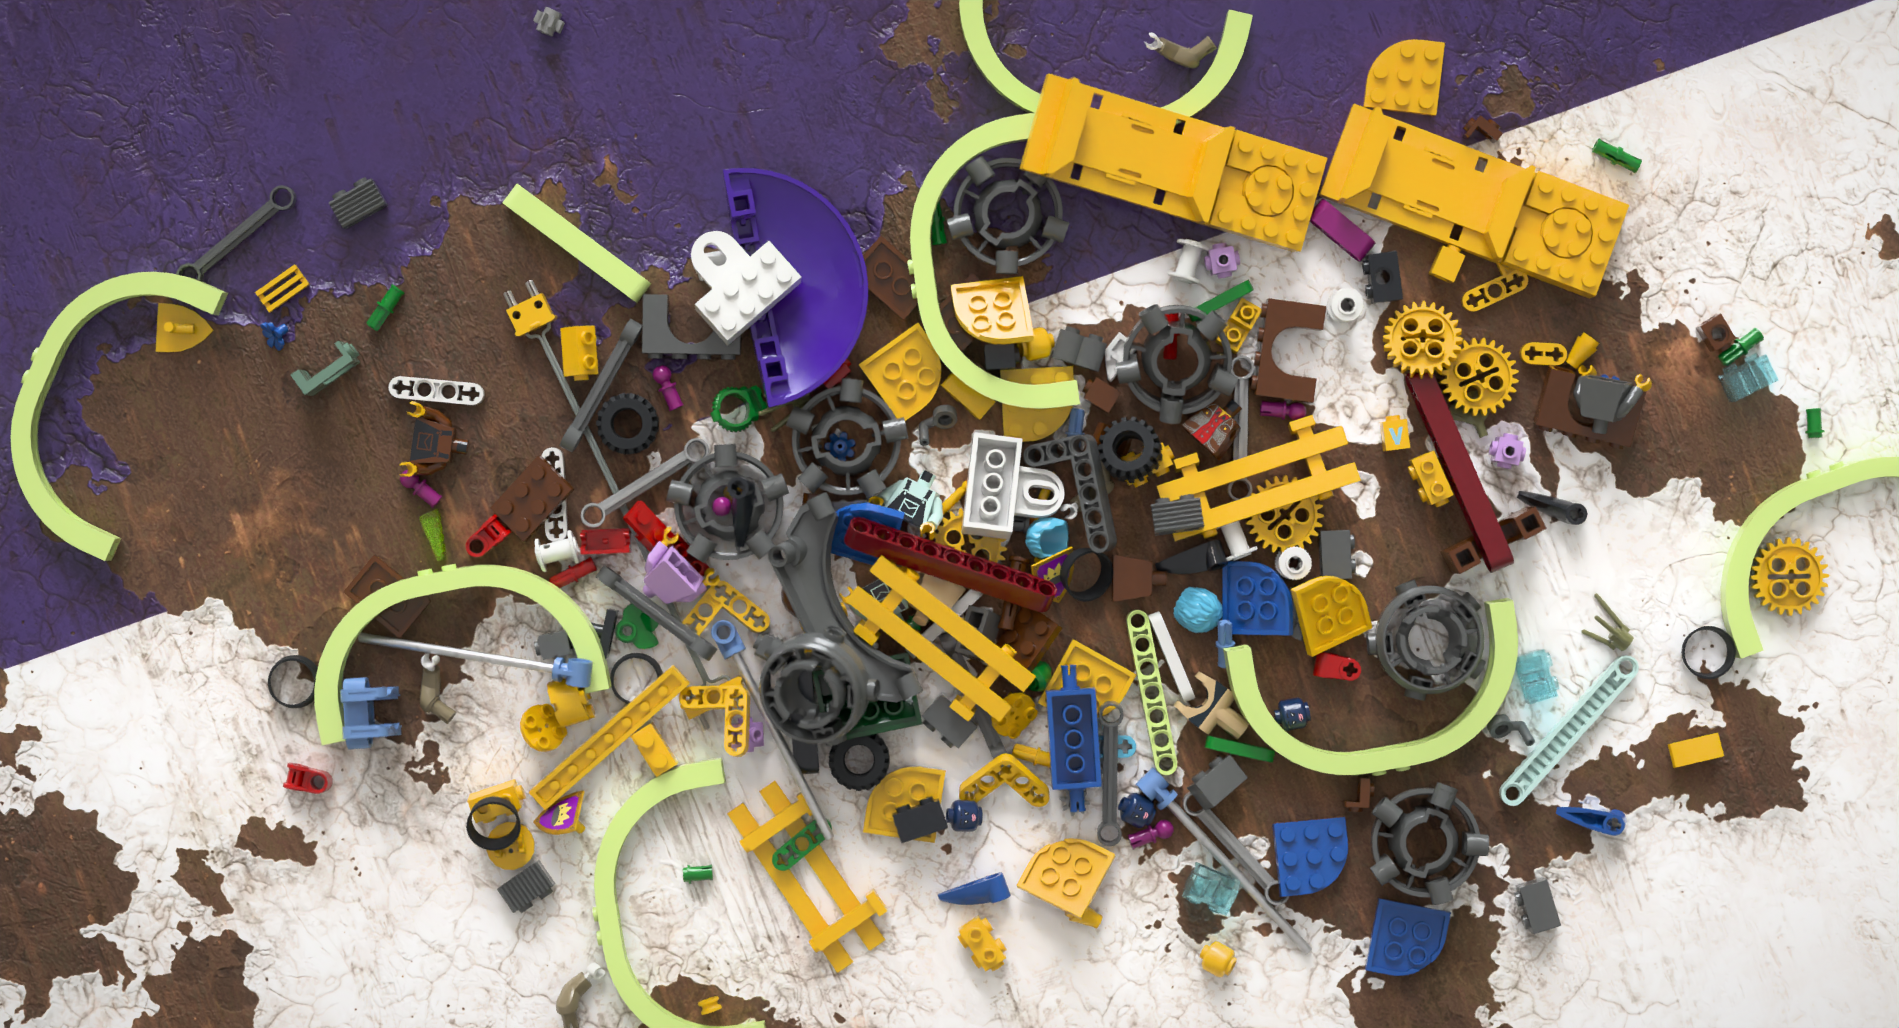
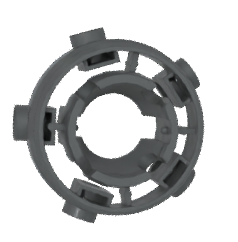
M981 156L965 167L969 175L958 190L954 204V217L947 219L952 240L960 238L963 245L976 258L996 266V274H1018L1019 266L1029 264L1040 258L1052 246L1054 241L1063 243L1070 222L1062 220V201L1056 185L1052 179L1026 171L1023 177L1029 181V184L1021 179H1009L990 183L978 195L968 191L972 183L978 188L994 177L995 173L993 170L999 168L1020 169L1022 162L1021 159L1000 158L987 162ZM1032 185L1039 190L1044 185L1051 196L1054 206V217L1048 216L1041 238L1047 240L1042 247L1034 239L1041 227L1043 215L1041 214V201L1037 192L1031 187ZM1018 189L1022 190V194L1029 196L1026 201L1029 216L1025 226L1013 233L1002 232L998 239L994 238L992 234H988L986 229L991 224L988 218V207L991 200L1000 193H1014ZM965 194L975 199L973 213H975L976 223L974 227L985 240L979 249H976L968 239V237L974 236L968 213L961 215V205ZM1031 242L1038 249L1033 254L1022 259H1018L1017 251H996V259L981 253L987 243L996 248L1006 250L1009 246H1018L1020 248Z
M1158 304L1151 305L1139 313L1140 320L1129 333L1124 345L1123 362L1115 364L1119 384L1128 383L1134 395L1141 402L1160 412V421L1170 424L1181 423L1182 414L1192 413L1208 406L1221 393L1227 396L1231 395L1238 377L1231 374L1232 352L1224 332L1228 324L1220 315L1213 310L1207 314L1197 308L1186 305L1159 307ZM1180 313V321L1168 322L1166 314ZM1185 313L1199 317L1196 320L1197 327L1185 322ZM1145 326L1149 334L1144 343L1133 342L1138 332ZM1200 332H1202L1208 339H1203L1200 335ZM1175 333L1188 335L1187 344L1194 348L1198 356L1197 369L1189 378H1184L1180 381H1169L1158 369V354L1164 346L1173 342ZM1219 336L1223 345V352H1212L1209 340L1213 341ZM1131 348L1141 351L1144 372L1156 386L1162 389L1160 398L1149 393L1139 384L1138 381L1141 380L1137 355L1136 353L1130 354ZM1212 359H1223L1222 364L1216 362L1207 381L1209 388L1195 397L1183 400L1185 390L1195 387L1206 377L1210 370Z
M842 378L840 387L830 388L817 394L802 409L794 406L786 426L793 429V453L797 465L802 471V474L797 479L813 493L818 488L840 495H853L864 492L868 499L886 489L883 480L893 470L900 453L901 440L908 439V433L904 417L896 418L890 407L880 397L863 389V380ZM840 395V401L862 403V397L873 401L889 419L882 421L884 431L880 432L875 419L871 415L869 416L862 412L858 407L848 405L835 408L831 397ZM828 398L832 409L824 413L818 425L814 427L811 436L812 446L801 449L800 433L807 435L815 418V414L810 413V411L821 401ZM841 420H851L861 425L863 429L873 428L874 430L872 437H875L876 442L867 443L862 455L852 461H841L833 457L830 452H820L822 445L818 444V440L826 438L830 427ZM881 435L886 436L887 443L894 442L890 461L879 475L877 470L874 469L857 479L860 486L850 488V476L860 474L869 469L876 455L880 454L882 445ZM813 450L820 465L826 466L836 475L846 476L847 488L825 483L829 477L813 462L807 467L801 452Z
M736 444L714 445L713 454L707 455L695 462L685 472L680 481H671L666 501L674 503L678 527L684 538L691 544L687 552L703 563L709 557L721 560H736L753 554L760 560L769 552L770 548L775 546L772 538L775 536L782 521L783 496L790 493L782 473L774 476L772 471L758 459L745 453L736 452ZM738 459L759 468L768 479L761 481L764 488L761 491L758 484L750 476L745 477L740 475L738 471L732 470L712 474L707 464L715 461V467L738 466ZM704 467L709 477L701 484L700 491L697 497H695V506L693 508L696 517L685 520L683 505L690 506L695 485L689 484V482ZM734 477L749 478L755 485V498H757L758 502L753 505L748 535L758 528L760 516L765 513L763 494L766 493L769 502L776 499L777 504L775 519L769 532L766 533L764 529L757 532L745 542L749 549L741 551L740 547L736 546L733 526L720 525L714 519L706 522V514L702 512V509L708 506L711 494L720 486L728 485ZM742 484L738 485L740 489L745 491V486ZM697 520L701 528L708 534L718 536L724 541H735L737 552L716 551L717 543L700 532L695 537L687 524Z
M1415 579L1396 586L1395 590L1398 595L1382 611L1375 633L1366 635L1368 655H1377L1382 668L1388 676L1397 684L1406 688L1404 696L1425 701L1427 694H1438L1452 690L1464 683L1469 677L1474 680L1477 679L1486 661L1481 659L1485 639L1483 625L1477 613L1481 606L1469 592L1461 596L1457 592L1444 587L1431 585L1417 586ZM1439 593L1456 600L1451 605L1453 611L1440 609L1438 605L1425 604L1419 606V603L1427 600L1424 594ZM1401 605L1406 609L1414 606L1413 609L1405 613L1406 616L1402 619L1396 634V647L1400 657L1390 662L1388 655H1394L1392 633L1386 632L1389 621ZM1424 613L1427 619L1440 622L1448 632L1449 643L1443 653L1446 663L1438 667H1433L1430 660L1417 657L1409 647L1408 636L1410 630L1415 625L1416 617H1423ZM1462 620L1466 623L1473 620L1475 628L1466 629ZM1477 632L1476 653L1466 650L1461 658H1459L1461 649L1463 647L1467 648V634ZM1403 661L1410 669H1416L1427 676L1443 674L1446 684L1432 687L1433 680L1409 675L1407 681L1394 667ZM1456 667L1463 674L1451 682L1447 672Z
M830 625L825 627L824 633H803L795 635L784 642L777 637L764 652L768 660L762 670L759 682L762 706L769 720L781 732L795 740L812 744L826 743L827 746L842 743L847 740L846 733L864 715L869 701L876 702L879 698V680L869 679L866 668L859 656L844 643L846 632L843 629ZM805 649H810L812 652L805 653ZM795 650L796 658L782 669V677L776 681L775 688H771V674L774 675L779 671ZM835 660L843 668L845 673L841 674L840 671L836 668V666H834L830 662ZM819 666L828 670L823 677L830 685L833 694V700L829 702L828 712H820L817 704L808 701L801 694L798 679L804 669L814 671ZM849 678L851 683L848 685V707H852L853 711L849 721L843 727L841 718L837 716L845 704V680ZM794 713H799L804 717L798 725L789 719Z
M1437 782L1435 789L1415 788L1396 795L1391 800L1384 797L1376 805L1372 812L1376 819L1372 827L1370 843L1375 865L1370 867V870L1381 886L1389 882L1406 894L1417 897H1430L1432 905L1447 903L1454 899L1452 891L1468 879L1475 869L1479 856H1488L1489 836L1488 834H1480L1473 814L1463 802L1456 798L1458 789ZM1428 795L1426 801L1434 804V808L1414 806L1413 812L1405 814L1396 804L1412 796ZM1452 805H1454L1466 822L1468 832L1462 831L1461 853L1466 856L1464 862L1455 858L1459 846V835L1451 818L1439 810L1440 807L1451 810ZM1429 814L1431 817L1436 815L1440 820V828L1445 833L1447 839L1446 850L1435 862L1426 863L1425 866L1416 868L1414 864L1411 865L1413 858L1409 855L1406 848L1407 835L1414 826L1426 823ZM1381 823L1390 827L1389 833L1379 831ZM1378 835L1388 838V848L1395 854V863L1409 873L1405 884L1395 879L1400 872L1390 857L1385 853L1381 856L1379 855ZM1453 861L1461 865L1459 870L1449 879L1443 875L1423 881L1425 887L1411 886L1414 876L1426 878V876H1431L1446 869Z

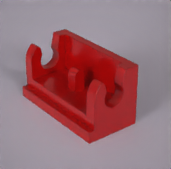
M630 528L582 530L580 533L581 555L631 552Z

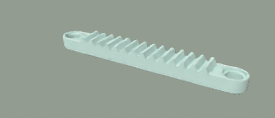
M1628 655L1619 656L1599 675V678L1593 682L1592 686L1581 695L1579 700L1573 704V707L1554 725L1553 729L1547 733V736L1535 746L1534 750L1528 754L1527 758L1521 762L1520 766L1502 784L1499 795L1504 803L1516 806L1524 801L1637 675L1639 665L1635 658ZM1625 660L1632 664V670L1628 674L1621 673L1619 669L1621 662ZM1513 786L1518 789L1519 794L1515 800H1509L1506 797V790L1509 787Z

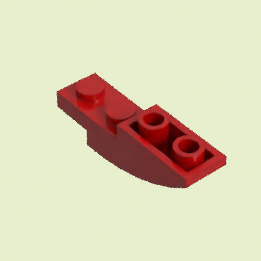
M642 500L637 501L623 517V520L637 533L634 537L651 552L659 541H663L664 531L667 527ZM670 531L669 533H667V536L669 538H674L676 534L674 535ZM679 534L678 540L667 546L668 548L673 546L702 577L705 571L710 568L706 563H703L687 552L689 545Z

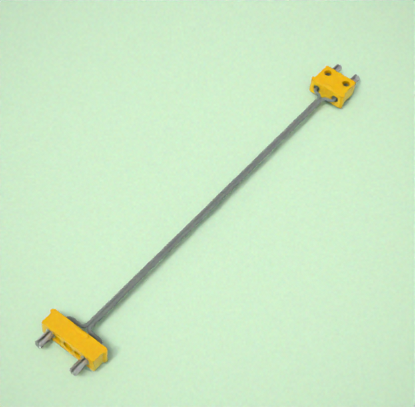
M529 280L525 285L532 298L517 304L512 292L507 291L503 294L509 305V309L506 311L516 330V336L522 337L526 335L528 338H538L564 393L575 415H577L580 410L578 403L545 337L546 332L551 328L550 323L557 319V315L553 314L543 293L539 294L533 280ZM539 301L543 304L540 309L537 307ZM519 311L521 317L516 319L515 314ZM547 325V328L543 330L541 336L539 334H529L530 332ZM587 426L584 434L612 493L615 494L619 489L589 426ZM626 504L620 507L623 516H625L629 511ZM629 526L634 537L637 533ZM634 537L646 562L649 552L647 548H645ZM673 602L666 604L670 614L682 623ZM686 645L702 678L703 684L701 686H706L707 682L716 683L722 679H727L728 681L718 686L738 685L746 689L741 675L733 679L728 675H722L713 680L709 679L698 654ZM718 691L712 692L709 695V702L711 704L719 702L720 693ZM739 691L736 696H733V699L737 701V706L739 699L743 698ZM692 692L689 696L690 699L687 700L690 702V704L694 699H700L701 701H703L702 697H693ZM680 705V708H684L689 720L696 717L702 731L710 728L703 714L709 710H690Z

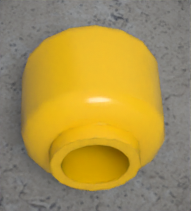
M1043 327L1033 328L1034 341L1017 343L1020 356L1025 357L1028 361L1049 357L1051 349L1055 346L1053 335L1051 333L1048 334Z
M1218 941L1213 942L1210 946L1205 945L1199 956L1203 959L1201 963L1202 968L1219 978L1224 975L1229 976L1237 962L1234 950Z

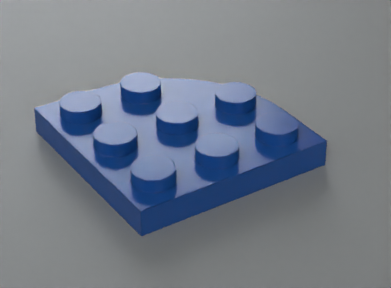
M869 502L840 508L836 511L838 522L833 535L831 554L874 565L879 558L851 549L845 544L844 537L851 520L855 517H861L900 530L905 512Z
M1228 561V565L1222 568V620H1230L1232 623V634L1293 635L1292 597L1281 576L1270 567L1261 563Z
M1345 817L1272 824L1280 897L1318 892L1329 886L1339 876L1348 854Z
M1378 898L1365 970L1387 975L1404 976L1416 973L1437 958L1444 946L1451 912Z

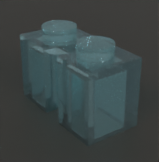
M1756 352L1745 357V363L1739 366L1733 363L1722 369L1724 373L1717 377L1729 402H1736L1759 389L1779 381L1767 354L1759 356Z
M1541 648L1517 656L1516 671L1525 702L1528 704L1557 697L1556 690L1560 689L1556 676H1551L1549 668L1553 666L1549 652L1545 653V650Z
M1196 862L1184 884L1182 897L1194 904L1206 903L1212 912L1227 916L1238 895L1240 881Z

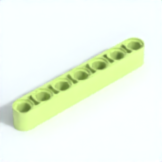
M519 184L514 186L502 202L636 303H638L650 287L651 283Z
M1134 609L1126 616V626L1153 762L1160 774L1170 775L1176 771L1177 759L1150 622L1145 612ZM1135 614H1141L1144 618L1143 625L1140 627H1133L1131 624V618ZM1139 638H1146L1148 640V648L1144 651L1136 649L1135 644ZM1144 662H1151L1153 665V671L1148 675H1144L1140 671L1141 664ZM1151 685L1156 686L1158 689V694L1153 699H1149L1145 695L1146 688ZM1155 709L1161 710L1163 714L1159 722H1152L1150 720V713ZM1159 733H1164L1167 736V742L1163 746H1157L1154 742L1155 736ZM1164 757H1169L1172 760V765L1167 770L1159 767V762Z

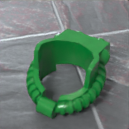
M757 385L750 388L742 386L739 389L738 387H726V389L723 388L722 391L715 395L714 402H712L713 412L710 415L713 422H718V425L722 426L723 429L725 428L726 431L730 430V432L734 431L737 433V431L742 432V430L744 431L746 428H749L752 422L758 421L759 412L768 407L766 402L762 400V391ZM724 397H737L744 403L746 414L742 423L732 424L722 419L719 409Z

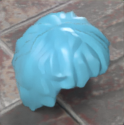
M1045 517L1033 521L1029 526L1025 543L1034 557L1044 560L1068 548L1069 532L1066 520Z
M1188 587L1184 589L1179 600L1176 601L1173 614L1176 621L1184 628L1194 633H1203L1217 627L1218 622L1223 616L1222 605L1215 594L1204 588Z

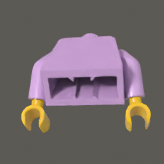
M667 527L664 531L663 541H659L647 557L644 568L647 574L643 579L646 585L643 586V592L648 598H653L657 595L666 604L674 601L692 602L707 590L706 587L708 585H717L720 577L717 575L715 578L710 579L709 576L713 575L715 570L714 568H708L704 573L705 579L703 580V577L673 546L668 548L669 544H673L678 540L679 533L674 538H669L667 533L670 532L671 527Z

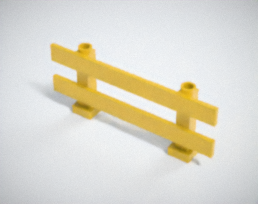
M1313 415L1289 422L1290 434H1296L1298 440L1201 472H1198L1196 468L1200 463L1197 452L1173 460L1175 472H1181L1183 477L1156 486L1160 498H1170V501L1179 500V496L1194 494V498L1200 497L1204 529L1173 533L1174 540L1178 541L1202 533L1204 538H1209L1218 534V527L1316 495L1322 501L1333 497V490L1361 481L1355 462L1326 471L1320 453L1348 445L1343 427L1339 426L1313 435L1312 428L1315 427ZM1305 459L1310 477L1210 509L1204 491Z
M881 555L869 571L892 588V590L880 603L857 585L846 599V602L867 617L868 620L864 621L862 619L853 632L873 646L881 635L878 632L881 628L964 694L962 697L957 694L949 706L956 713L969 722L977 710L974 707L977 704L1000 722L1012 706L989 687L1001 674L1024 692L1036 676L1013 659L1017 652L1010 645L1005 644L1002 648H999L919 585L917 581L920 575L916 571L908 568L904 573ZM903 599H906L988 664L978 678L970 674L893 613Z
M773 781L759 792L776 816L759 826L744 803H741L727 814L743 836V839L739 842L747 853L750 851L755 853L813 937L809 940L811 947L816 953L822 950L838 973L854 962L838 939L854 928L868 950H872L885 941V938L870 917L875 913L880 917L887 912L888 908L874 889L866 894L867 900L860 903L820 844L804 857L844 914L843 917L830 926L790 869L781 871L774 867L772 857L776 849L769 838L784 828L792 838L807 826L801 816L806 813L809 816L813 814L801 792L796 796L798 800L791 804L777 782ZM806 830L805 833L809 834L812 837L813 842L816 843L817 840L816 838H814L813 834L810 833V830ZM799 837L796 839L795 844L800 851L808 849L809 841L807 838ZM778 854V856H779V860L777 861L778 864L780 865V864L784 863V864L786 865V863L784 862V860H783V859L781 858V856Z

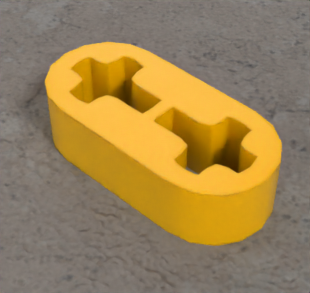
M1531 342L1521 347L1519 355L1525 364L1555 366L1564 363L1567 358V350L1564 346L1557 343ZM1531 346L1533 351L1541 352V356H1534L1532 360H1529V356L1525 355V351L1530 350ZM1554 348H1557V352L1561 353V357L1557 358L1555 362L1553 357L1545 356V353L1552 352Z

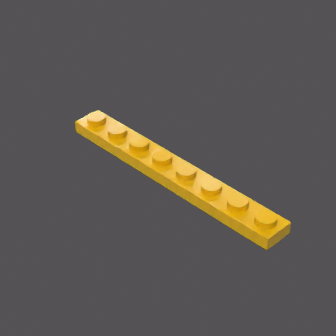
M672 665L529 791V794L546 810L686 688L690 682Z

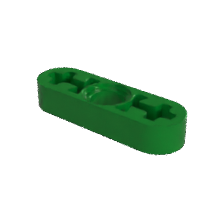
M1248 279L1195 308L1209 314L1212 310L1216 311L1252 292L1254 288ZM1188 314L1192 323L1199 318L1197 316Z
M1207 735L1204 746L1205 748L1272 763L1275 756V750L1210 735Z
M826 818V820H827V822H828V824H829V826H830V828H831V830H832V824H831V822ZM815 819L775 851L772 863L776 869L781 871L790 869L825 840L820 832L814 837L818 840L814 843L812 837L805 833L808 829L810 833L816 830L817 826L815 824L817 822ZM799 837L807 838L809 841L808 849L804 851L798 850L795 846L796 839ZM791 845L792 850L799 856L795 858L793 854L787 860L788 865L784 863L779 865L777 862L779 860L778 854L786 855L790 851L786 847Z

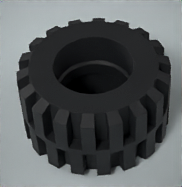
M622 393L611 397L610 400L602 405V409L598 412L596 426L598 427V435L609 449L621 454H637L650 447V444L655 441L657 432H659V417L657 416L656 409L647 399L632 393ZM626 409L636 411L642 419V429L633 438H623L614 429L616 415Z
M1123 417L1121 418L1122 422L1117 423L1116 420L1111 422L1113 426L1111 428L1107 426L1104 429L1105 435L1100 436L1101 444L1098 445L1099 457L1106 470L1112 477H1117L1122 482L1128 480L1129 483H1135V479L1141 482L1145 480L1144 476L1148 475L1151 477L1153 475L1152 470H1157L1160 466L1158 461L1162 460V445L1152 426H1148L1147 422L1142 419L1138 421L1136 417H1131V420ZM1128 439H1138L1143 442V452L1137 459L1133 461L1118 459L1117 450L1121 443Z
M877 734L848 739L842 743L832 745L829 753V768L831 769L832 776L836 778L840 785L845 786L849 790H869L873 786H877L886 776L889 769L890 756L888 747ZM856 745L869 748L874 757L871 769L863 774L851 772L845 764L847 751Z

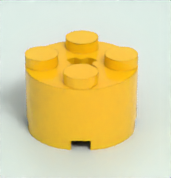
M563 678L561 682L552 680L547 683L551 705L554 704L556 710L554 713L561 728L596 717L592 704L588 703V700L592 699L591 693H585L584 687L569 686L566 684V678Z

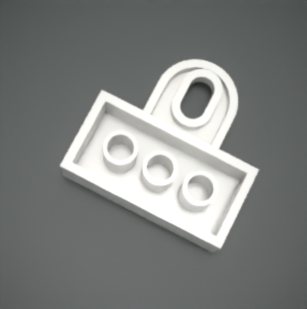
M711 231L700 236L692 247L691 260L693 267L712 289L695 304V310L727 346L801 283V276L770 241L764 244L752 256H749L730 235L720 231ZM707 245H715L726 257L725 264L716 266L705 255L704 248Z
M974 432L971 443L961 534L1010 540L1014 515L1045 518L1055 514L1061 507L1064 500V486L1059 477L1045 469L1020 466L1022 438ZM1033 487L1049 489L1053 492L1054 497L1051 500L1034 499L1029 496L1028 490Z

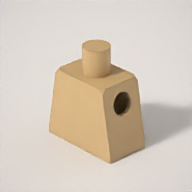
M919 571L917 572L920 575L917 583L950 609L966 590L963 586ZM908 602L911 607L917 610L913 617L914 622L925 626L930 618Z

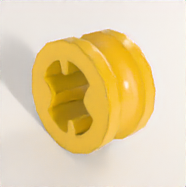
M714 996L698 1002V1006L702 1007L701 1014L705 1015L721 1009L722 1005L717 1002L719 997Z

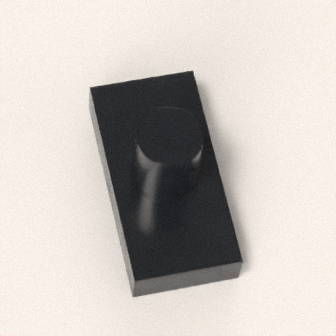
M611 608L606 611L604 625L591 622L600 639L605 659L609 658L619 610Z

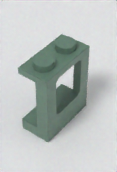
M337 341L334 344L342 353V357L312 378L307 371L300 369L292 373L291 377L304 395L314 396L360 363L357 358L360 354L356 348L348 342Z

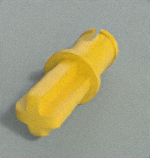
M1018 743L1014 745L1012 756L1032 762L1034 766L1039 764L1050 768L1049 752L1041 750V747L1036 749Z

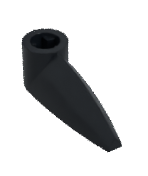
M734 477L728 483L727 489L730 496H732V517L736 546L744 547L753 512L755 485L749 478ZM742 484L745 486V491H738V485Z
M1518 492L1517 498L1531 507H1536L1538 511L1564 523L1579 525L1587 519V509L1582 504L1572 503L1539 493ZM1577 508L1579 517L1572 520V515H1569L1570 511Z
M1213 540L1160 561L1155 566L1158 571H1166L1173 574H1191L1207 570H1219L1228 565V561L1220 540Z

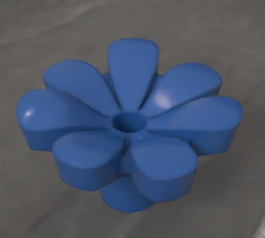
M272 322L262 323L260 325L263 329L262 333L266 338H269L267 340L268 346L272 348L275 345L276 349L280 351L285 345L282 336L289 332L288 327L282 324L276 328Z
M841 432L839 437L832 433L829 436L831 443L826 442L824 449L830 451V454L835 458L837 457L838 460L846 461V456L849 458L854 457L855 452L851 447H854L856 442L854 439L847 440L848 434L846 432Z

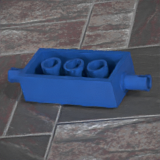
M1061 665L1063 687L1060 690H1045L1051 787L1053 790H1069L1070 812H1077V802L1079 812L1086 811L1084 789L1102 787L1096 690L1094 687L1080 688V686H1077V665H1070V675H1068V665Z

